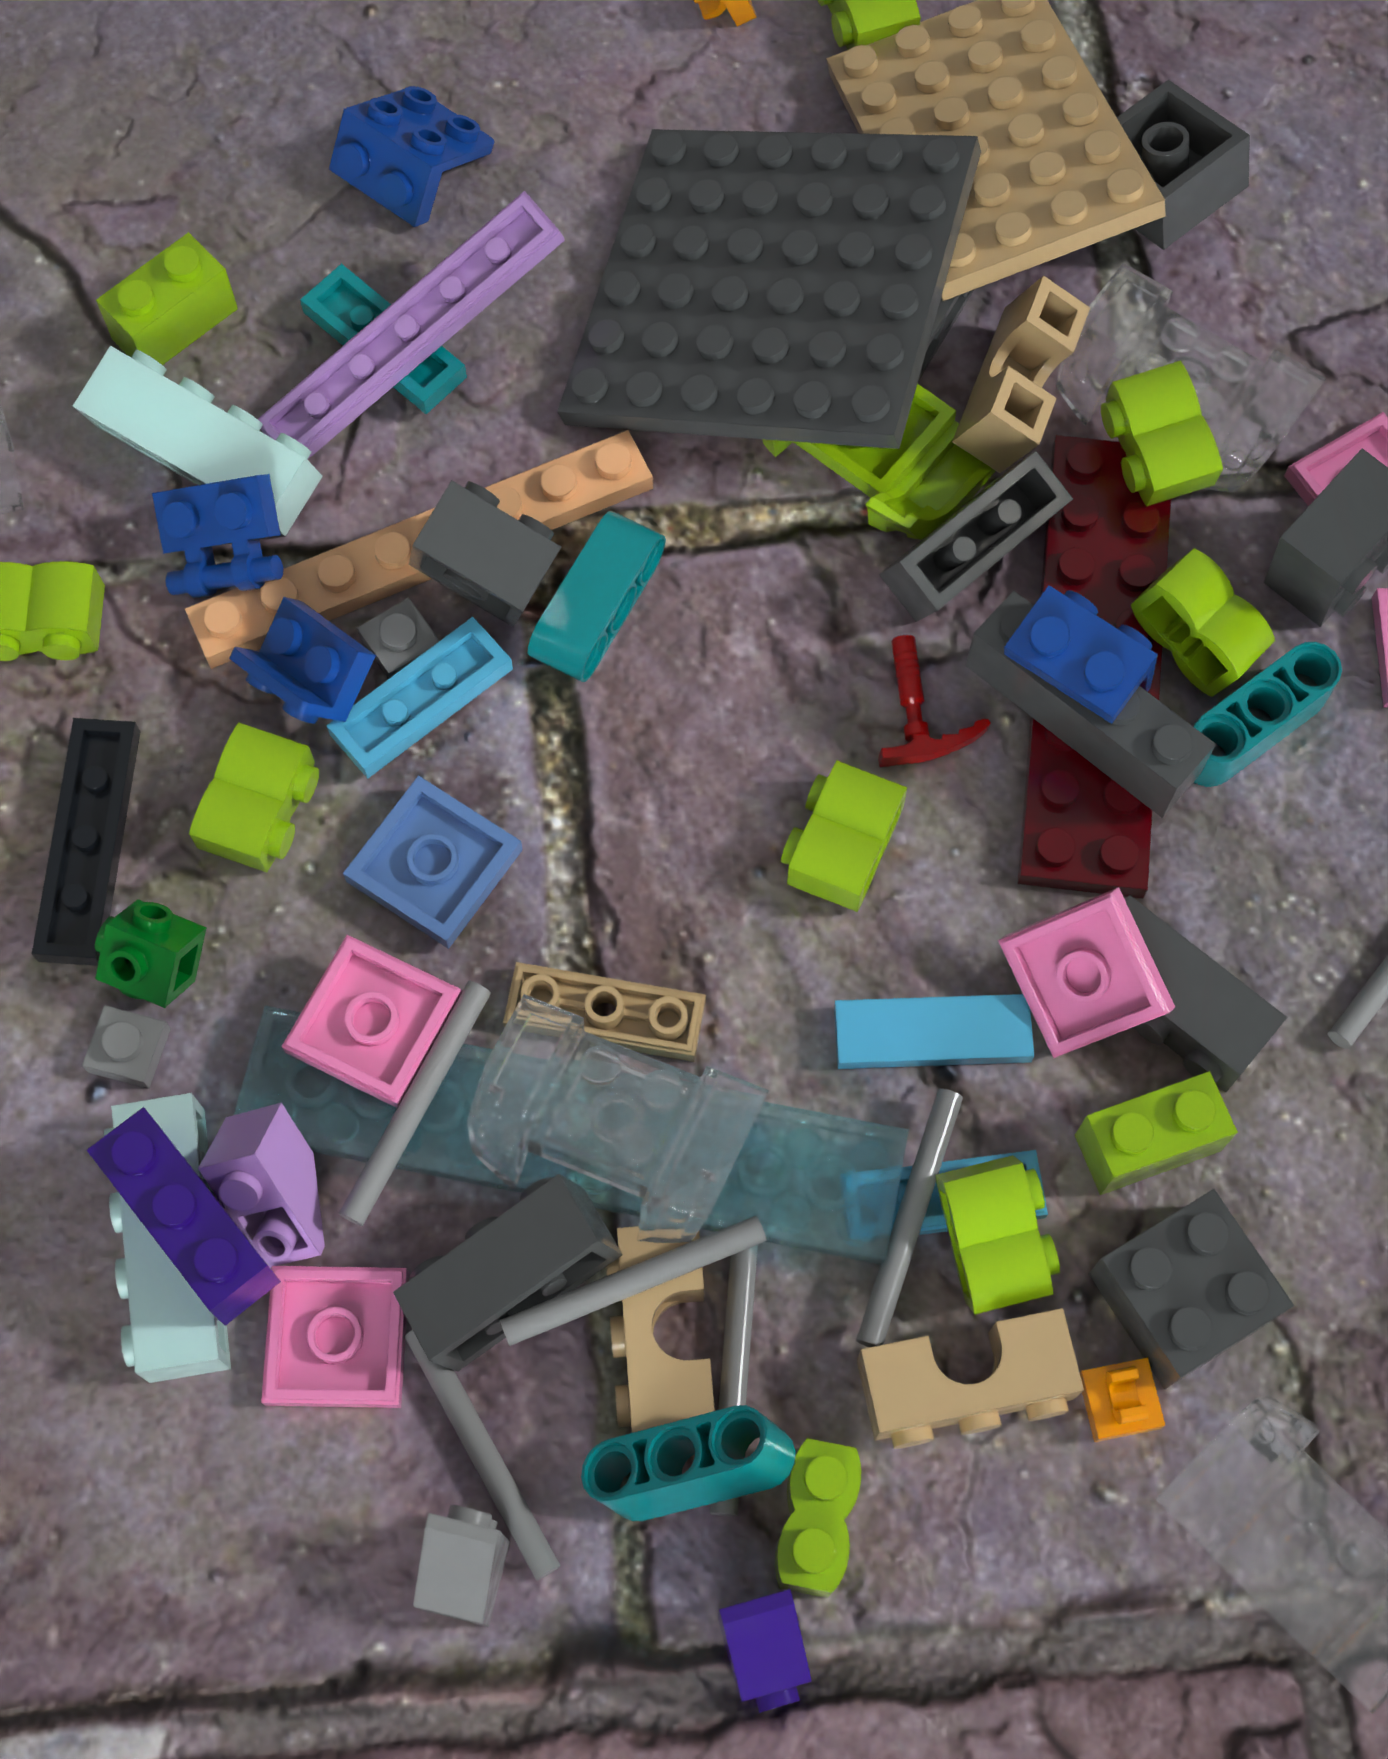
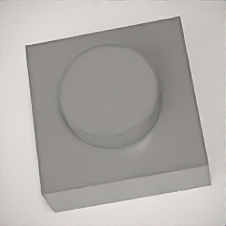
M409 597L357 627L361 641L369 651L376 655L375 661L388 679L440 641Z
M104 1005L82 1066L88 1073L149 1089L171 1028L166 1021Z

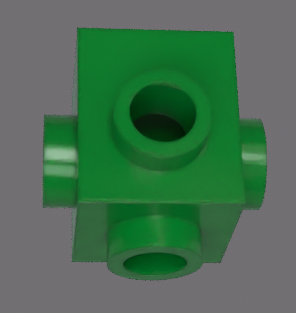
M137 899L117 916L108 917L102 924L95 941V950L100 953L95 979L118 988L121 993L130 998L144 999L166 1008L195 982L207 927L173 914L168 907L162 904L143 902Z

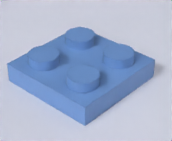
M418 775L346 868L343 875L347 883L449 949L523 849L519 839Z

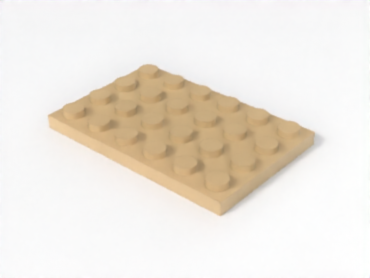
M976 0L920 22V25L904 27L897 34L868 45L855 46L826 58L829 75L859 134L978 137L981 155L941 296L942 301L1166 216L1165 199L1048 0Z

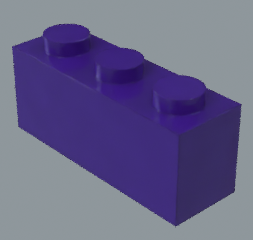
M144 1107L87 1149V1152L207 1309L225 1326L281 1282Z

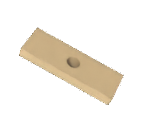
M516 962L503 1025L506 1030L695 1062L706 995ZM602 1003L612 1004L616 1008L608 1016H599L594 1012L596 1006Z

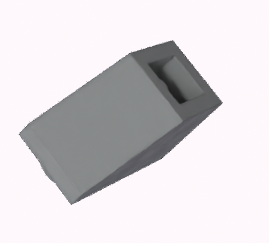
M450 1505L447 1517L432 1513L428 1514L422 1543L414 1607L423 1611L489 1627L510 1541L500 1530H496L498 1521L492 1520L491 1514L458 1505Z

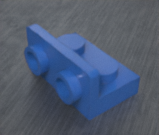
M283 597L260 651L234 647L229 659L248 673L246 681L250 685L281 698L284 701L282 709L286 713L301 721L315 724L319 717L346 722L376 655L304 602Z

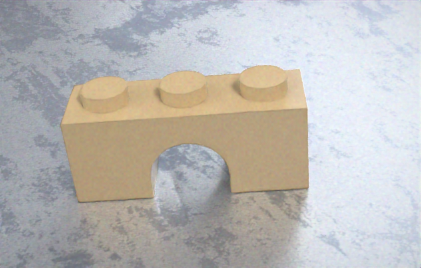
M1044 275L1004 308L952 442L999 473L1036 448L1041 442L1057 399L1042 389L1053 370L1074 353L1090 307Z
M699 1222L617 1228L618 1247L623 1255L606 1266L607 1276L699 1239ZM703 1268L622 1300L623 1316L610 1317L613 1358L626 1357L628 1384L615 1385L618 1428L632 1427V1433L715 1411L710 1358L696 1360L673 1358L658 1346L653 1336L658 1318L668 1308L680 1303L704 1301Z
M1063 1308L995 1322L988 1332L994 1358L993 1370L989 1378L976 1384L955 1382L941 1372L933 1356L929 1335L861 1349L857 1357V1365L874 1441L892 1438L894 1449L905 1448L933 1441L932 1429L959 1424L961 1435H966L1002 1426L999 1415L1026 1410L1028 1421H1035L1069 1412L1067 1401L1074 1400L1084 1391Z

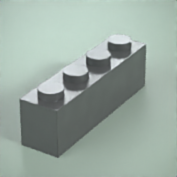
M1013 590L974 632L966 667L1163 818L1202 773L1216 744L1140 686L1111 724L1004 655V646L1034 606Z

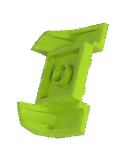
M918 383L899 449L762 439L765 447L775 457L792 442L870 497V500L865 504L868 508L869 525L884 532H904L908 538L922 540L970 501L996 472V470L952 442L959 425L955 421L956 410Z

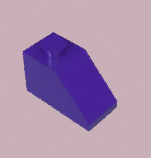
M791 1589L719 1609L718 1621L740 1703L755 1699L758 1711L761 1713L800 1701L797 1686L809 1683L812 1679Z

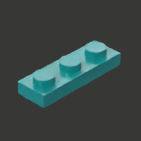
M342 263L300 299L303 313L341 345L346 344L391 305ZM441 346L393 388L424 414H428L467 378L466 367L464 363Z

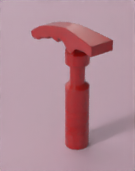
M900 635L892 639L900 705L906 709L908 723L904 726L905 740L909 743L881 748L878 756L879 768L926 762L948 755L973 743L988 731L991 722L989 719H981L975 721L971 727L959 729L958 734H942L941 739L931 738L928 723L924 722L922 718L921 705L925 700L916 639L912 635Z

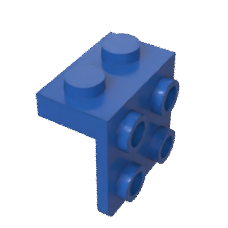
M409 86L405 89L344 108L329 170L413 227H417L429 221L442 173L491 154L495 141L480 130V126L476 121L463 115H457L437 102V98L432 92L421 87Z
M1048 585L1004 646V655L1112 724L1139 686L1147 692L1150 690L1158 654L1151 650V642L1139 631L1127 625H1120L1117 629L1098 617L1097 608L1084 596L1071 590H1067L1065 594H1062Z

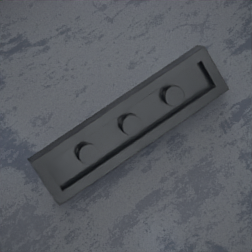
M73 718L32 948V955L38 962L98 966L100 953L95 950V941L102 924L111 914L141 733L136 722Z

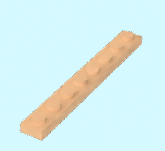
M626 430L487 486L485 489L493 493L500 500L497 508L517 520L520 519L522 514L528 515L553 530L653 489V476L629 430ZM435 508L284 568L281 579L265 581L260 589L240 591L238 588L185 608L210 668L213 669L232 661L229 658L234 647L255 651L261 649L283 597L304 602L330 621L431 580L432 578L410 566L409 560L412 546Z

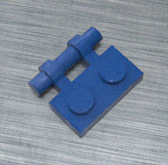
M270 474L152 493L163 554L184 551L186 558L184 569L170 571L166 575V587L171 595L188 593L192 598L213 596L217 589L236 586L240 591L254 590L263 587L265 581L282 578L284 569L278 555L263 557L260 538L281 535ZM231 543L234 555L231 562L215 564L212 546Z

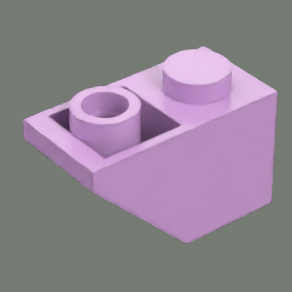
M282 1102L226 1117L198 1167V1170L226 1212L269 1267L320 1256L325 1243L314 1153Z

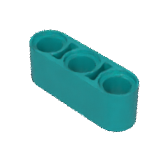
M608 511L596 526L536 624L529 641L528 655L581 682H586L598 667L655 572L665 548V536L620 514Z
M1304 642L1295 646L1202 715L1193 727L1220 746L1227 756L1211 754L1202 773L1194 783L1205 787H1213L1227 782L1316 715L1327 702L1341 677V660L1335 651L1327 645L1318 642ZM1295 674L1309 676L1315 681L1317 686L1303 684ZM1248 708H1258L1269 714L1272 721L1257 719Z
M738 1405L607 1439L597 1444L588 1453L582 1465L581 1479L586 1492L596 1501L630 1521H645L776 1487L790 1475L795 1464L796 1450L792 1439L786 1432L757 1409L747 1405ZM760 1437L756 1450L745 1458L749 1445ZM695 1455L691 1467L682 1474L685 1462ZM631 1472L627 1483L620 1489L623 1478Z

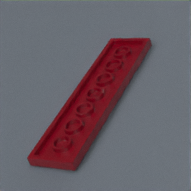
M1056 435L1052 447L1051 471L1073 500L1046 521L1041 595L1048 585L1062 594H1065L1067 590L1077 592L1094 604L1098 610L1097 616L1117 629L1120 625H1127L1143 634L1151 642V650L1158 654L1151 688L1148 693L1159 700L1162 645L1157 643L1142 628L1133 613L1131 604L1167 570L1171 499L1146 507L1139 492L1132 493L1128 489L1121 467L1122 458L1127 456L1120 442ZM1031 717L1017 884L1104 894L1119 887L1123 896L1128 897L1130 895L1134 898L1143 899L1148 891L1153 811Z

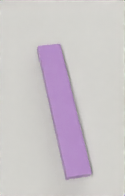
M523 191L258 418L263 424L261 431L274 440L277 439L280 433L294 438L312 452L309 458L312 457L564 242L563 235L531 197Z

